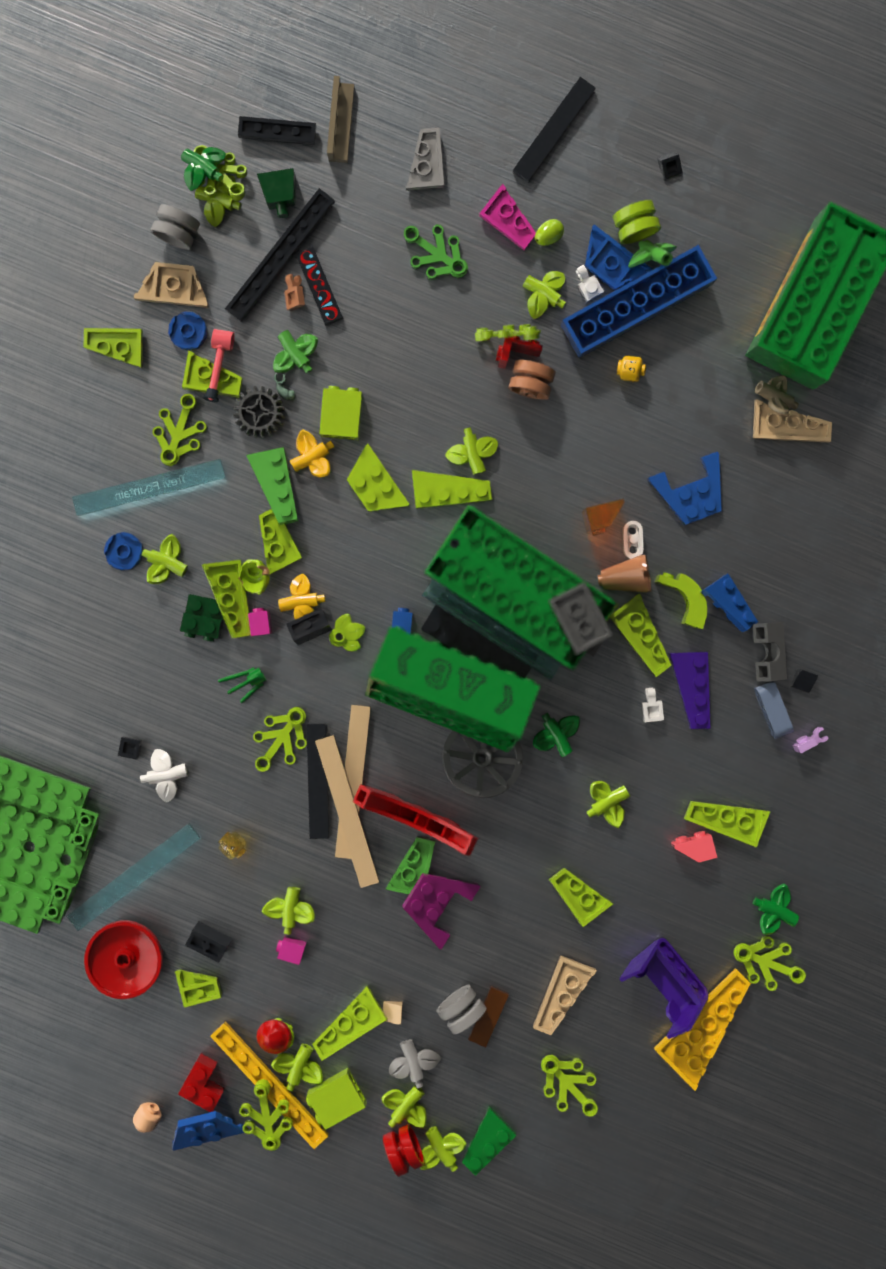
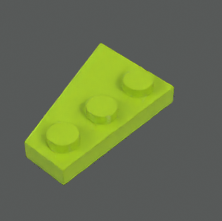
M84 328L83 347L85 349L143 369L142 329Z
M188 350L182 388L184 390L206 393L207 388L210 386L214 364ZM221 367L217 386L218 395L240 398L243 378Z
M270 509L260 514L259 520L267 568L270 571L269 575L299 561L302 559V556L286 524L279 525L273 510Z

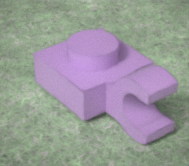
M823 727L814 729L811 737L805 735L796 740L797 743L792 745L795 752L803 753L817 746L818 743L827 741L829 739L828 736L819 737V732L824 730Z

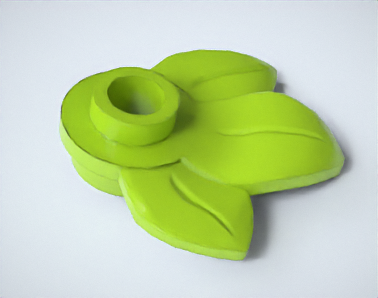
M344 614L335 621V629L330 632L329 641L333 646L343 647L350 652L359 650L361 646L358 639L364 634L366 628L362 624L351 623L350 614ZM336 634H340L342 640H337Z

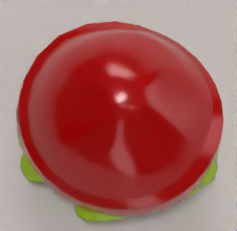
M281 1018L265 1021L259 1027L256 1037L258 1044L264 1051L280 1055L293 1045L295 1036L292 1025L282 1022Z

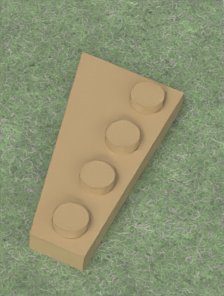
M755 400L753 439L831 442L832 422L799 414L793 410H789L788 414H781L770 409L767 403Z
M560 955L533 1024V1029L552 1035L565 1017L566 1012L573 1006L576 998L585 989L588 981L595 975L597 970Z

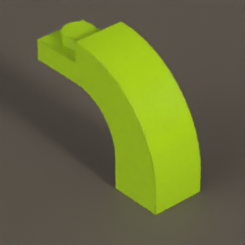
M663 572V575H657L655 583L677 590L685 600L686 608L681 624L696 629H703L707 618V602L705 596L701 593L702 589L699 585L682 573L677 574L676 579H674V575Z

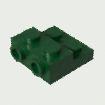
M189 594L186 610L182 617L180 632H184V636L195 638L196 635L203 636L205 641L214 642V639H220L224 618L216 599Z

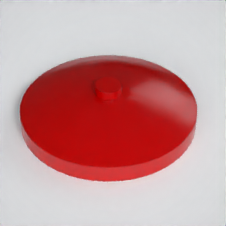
M128 920L115 921L102 927L90 939L84 955L85 971L92 985L104 995L115 999H130L146 992L159 977L163 965L162 948L154 933L146 926Z

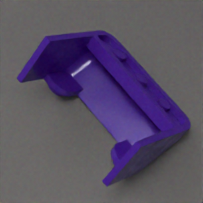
M660 938L632 959L619 979L623 982L634 976L641 978L646 974L669 1002L666 1006V1015L673 1025L666 1037L670 1039L692 1029L708 999V991L666 939Z

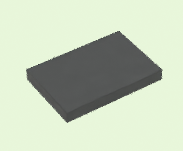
M585 582L549 600L576 654L613 636Z

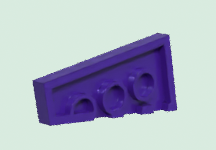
M708 652L669 653L690 729H710Z

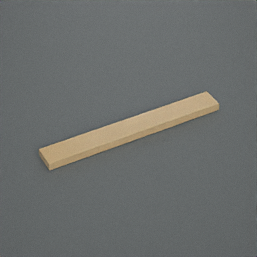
M351 705L345 772L353 797H355L360 784L363 783L371 710L369 706ZM356 805L359 814L360 807ZM339 820L335 857L352 859Z
M332 735L316 740L317 749L360 887L363 888L379 883L356 804L353 803L354 797L335 736Z

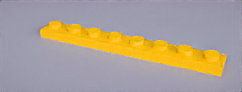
M226 1021L211 1034L210 1037L254 1085L261 1079L267 1080L270 1083L271 1088L267 1098L275 1108H277L280 1100L284 1099L289 1102L288 1112L282 1115L292 1119V1126L313 1149L328 1137L329 1133L318 1124L309 1111Z

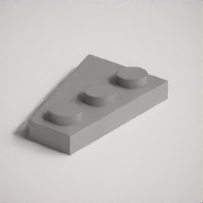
M440 128L420 129L406 191L444 188Z

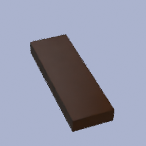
M493 986L490 987L484 1001L486 1010L474 1023L468 1037L469 1041L486 1048L509 993Z

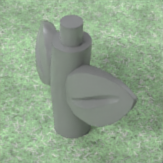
M412 1039L400 1043L405 1057H398L392 1061L389 1066V1074L398 1079H403L410 1075L411 1082H415L416 1088H421L424 1086L422 1070L429 1071L435 1068L440 1062L441 1056L430 1049L417 1052Z

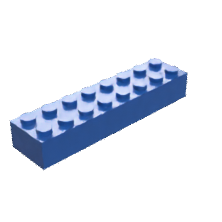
M697 245L673 258L668 266L661 265L562 320L560 326L578 358H581L712 286L717 277L700 246Z

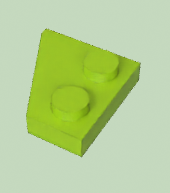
M180 969L175 971L184 1008L222 997L218 977Z

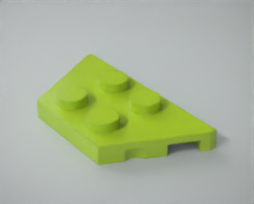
M369 444L365 445L347 478L348 483L368 512L408 507L410 504Z

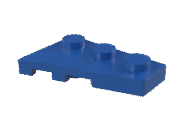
M728 573L701 591L704 596L708 595L713 600L712 604L716 608L720 607L726 613V617L741 632L747 631L753 624L758 622Z

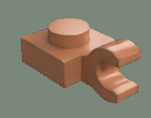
M293 274L287 275L285 280L288 290L284 291L287 310L293 311L305 306L303 288L299 286L302 279L300 275L293 277Z

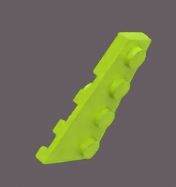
M412 470L416 509L492 501L490 481Z
M241 560L202 564L231 638L251 636L246 591L242 586V582L238 579L242 568Z
M690 801L684 819L757 848L770 811Z
M366 986L334 1022L312 1043L321 1061L387 1020L385 1013L369 986Z

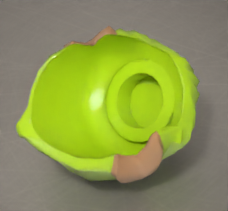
M248 559L243 563L238 579L242 582V586L246 591L261 595L265 592L270 582V571L262 561Z

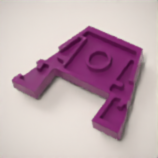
M422 873L402 907L433 943L442 950L450 934L435 925L454 893H458L472 901L481 886L475 882H463L462 880L446 879V877Z

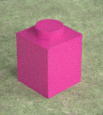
M255 608L253 613H248L251 636L273 634L270 611H264V608Z
M285 936L283 941L279 940L276 952H279L277 959L300 965L307 942Z

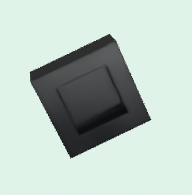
M121 737L118 756L137 760L142 740Z

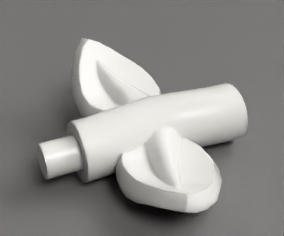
M156 749L151 756V768L153 771H148L147 775L140 776L141 783L149 782L150 785L157 784L156 791L158 796L167 803L177 793L178 788L175 780L188 777L186 763L172 767L171 756L163 750Z

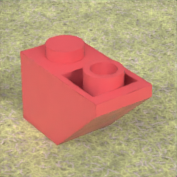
M699 831L694 833V836L688 838L687 836H680L675 838L676 841L671 842V845L676 850L697 862L718 858L712 835L708 832Z

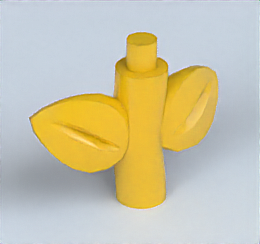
M302 429L296 440V449L301 455L290 460V463L296 472L309 467L312 475L320 478L326 477L330 473V463L324 457L329 454L328 451L334 448L331 440L325 444L323 442L317 444L315 437Z
M300 574L291 582L290 593L292 596L278 600L280 612L294 609V619L296 620L313 612V607L319 606V603L326 602L325 595L309 594L311 584L306 575Z

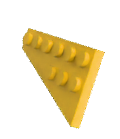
M736 968L708 994V999L690 1031L670 1039L665 1036L654 1047L655 1051L694 1091H696L698 1082L704 1076L710 1059L713 1058L726 1033L725 1030L734 1017L733 1014L736 1008L741 1004L751 984Z

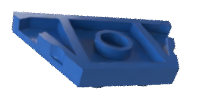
M595 224L592 226L584 266L615 291L653 270L645 263L628 268L634 254Z
M217 1111L178 1120L174 1141L172 1142V1150L200 1146L203 1143L215 1142L222 1138L244 1133L243 1124L235 1125L233 1124V1119L225 1117Z

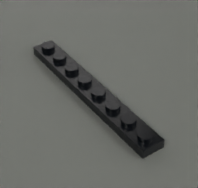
M320 188L315 192L226 306L225 310L242 322L335 203L332 197Z

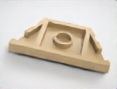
M155 262L150 269V274L143 280L142 287L138 293L134 294V299L137 301L209 308L194 266Z

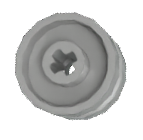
M161 204L156 214L159 220L153 222L150 232L172 246L190 250L194 241L190 234L197 233L200 222L180 209Z
M465 985L453 992L436 1010L442 1020H448L447 1027L453 1034L461 1033L469 1028L486 1010V1006L480 998L474 999L476 993L470 985Z

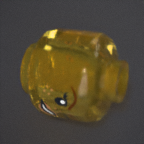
M228 831L218 841L220 844L218 846L219 851L229 860L235 857L239 859L247 851L244 848L247 841L236 831L231 833Z

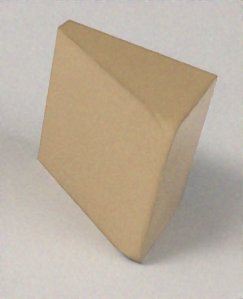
M383 1001V1012L387 1017L385 1022L401 1025L403 1002Z

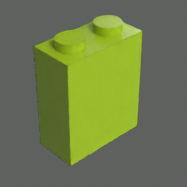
M338 386L323 388L319 432L321 437L359 441L363 401L362 391L352 387L347 388V390H340Z
M349 1068L308 1089L306 1096L308 1106L313 1108L316 1113L315 1117L318 1124L323 1125L325 1130L366 1108L367 1102Z

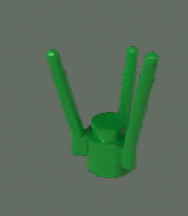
M253 667L247 671L218 679V682L221 683L248 675L246 676L248 680L227 691V694H231L248 684L254 686L240 700L243 703L257 689L264 686L263 682L266 681V678L260 668L255 669Z

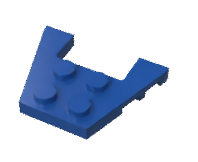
M718 451L701 458L707 477L672 490L665 472L647 478L648 482L654 486L659 495L663 497L684 525L722 511Z

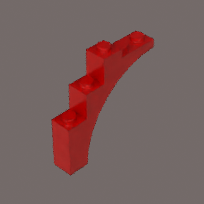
M360 784L354 797L353 803L362 809L415 828L451 846L464 855L471 856L478 840L477 837L462 829L459 824L451 819L433 814L422 806L405 802L394 794Z

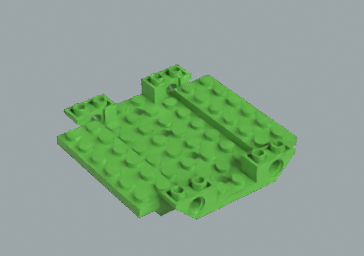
M0 756V921L38 934L44 919L60 924L69 909L98 832L100 814L86 809L87 805L85 804L91 790L90 787ZM29 841L35 845L33 852L28 851L26 848V844ZM64 854L70 856V864L63 863L62 856Z

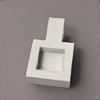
M584 265L577 268L575 272L581 281L577 287L587 303L601 295L604 290L595 275L589 277Z
M645 688L647 702L642 703L644 722L664 720L662 701H656L655 688Z

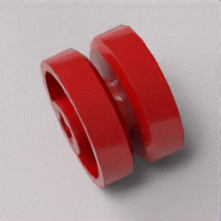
M410 1124L400 1127L398 1135L394 1131L383 1135L387 1157L398 1177L409 1173V1165L414 1170L425 1166L421 1146Z

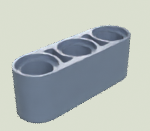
M770 681L755 687L756 697L773 738L777 739L794 732L775 682Z

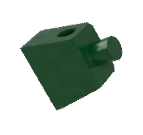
M290 168L257 174L268 208L270 210L276 209L278 218L288 217V207L295 206L296 175L294 169Z

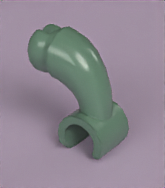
M275 374L274 380L280 397L287 401L294 400L295 391L288 390L283 386L286 382V376L283 374V380L279 382L277 381V374Z

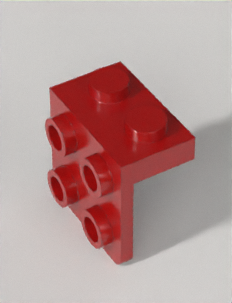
M519 336L506 337L503 346L499 345L495 361H499V368L505 369L510 351L539 357L543 345H540V342L536 340L523 341Z

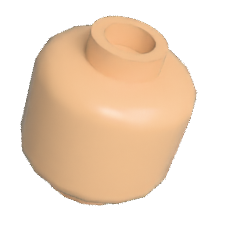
M145 1102L139 1106L133 1117V1123L138 1131L143 1133L151 1132L156 1128L162 1117L159 1106L150 1102Z

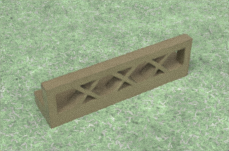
M334 76L327 155L330 162L348 163L355 86L354 84L341 83L340 76Z

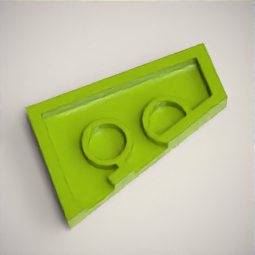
M565 868L549 879L582 927L613 905V903Z

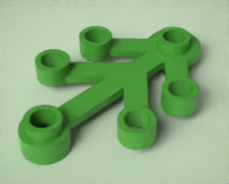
M437 224L432 229L433 236L436 238L437 248L419 236V231L415 226L405 228L404 239L408 243H416L432 254L422 257L413 256L410 260L412 268L419 269L422 265L437 262L445 263L447 265L445 267H429L426 270V276L430 280L446 274H451L455 278H462L467 274L468 265L465 260L460 258L459 238L453 235L448 239V246L452 248V259L446 255L443 226ZM439 228L442 232L436 234L435 229ZM413 233L415 237L410 239L408 235ZM455 239L457 244L452 245L450 241ZM419 260L420 263L418 265H414L413 261ZM460 266L462 270L458 272L455 270V267ZM429 271H434L435 275L430 276L428 273Z

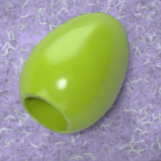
M556 219L545 221L536 231V243L547 246L558 242L564 234L563 224Z

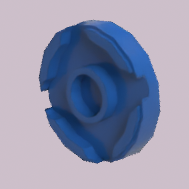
M184 311L172 318L168 333L176 347L192 351L204 344L207 338V327L199 315L194 312Z
M126 532L114 534L105 544L104 555L108 564L115 569L131 570L138 566L143 557V545L133 534Z

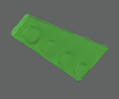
M284 447L246 455L279 525L297 522V510Z

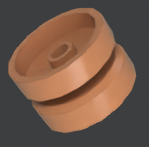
M516 360L513 368V373L516 376L511 377L508 389L516 394L533 399H549L551 387L548 384L553 383L556 371L541 363Z

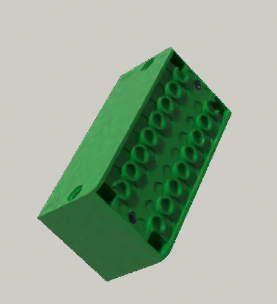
M468 505L424 571V574L565 668L574 671L588 649L579 654L575 653L549 600L585 581L474 507ZM585 582L605 622H607L618 603Z

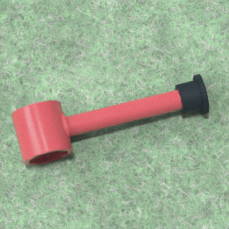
M219 329L213 330L211 347L217 349L210 386L207 388L206 395L203 396V399L206 401H219L217 398V386L224 352L233 350L234 332Z

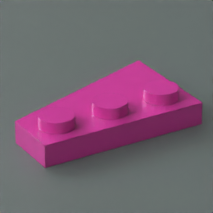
M502 184L479 213V216L525 251L535 238L536 232L524 214L521 213L504 184Z

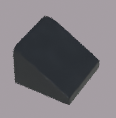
M672 152L657 158L664 179L683 173L678 153Z
M797 669L791 687L810 693L818 675Z

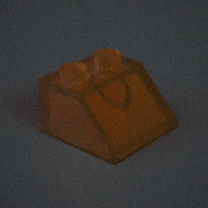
M624 499L585 508L582 511V516L587 534L592 533V536L606 532V528L611 526L625 503Z

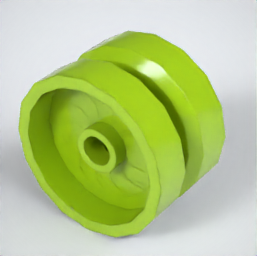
M652 200L630 204L613 215L615 227L620 228L618 236L621 244L636 243L660 231L662 227L659 218L653 216L656 209Z

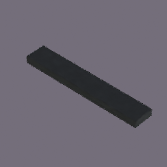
M580 76L514 167L513 172L529 183L594 93L596 87Z
M326 723L306 724L309 838L329 839L328 781L315 742L326 737Z

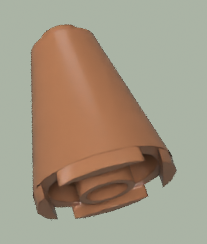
M646 554L601 570V575H598L599 586H603L604 590L651 592V580Z

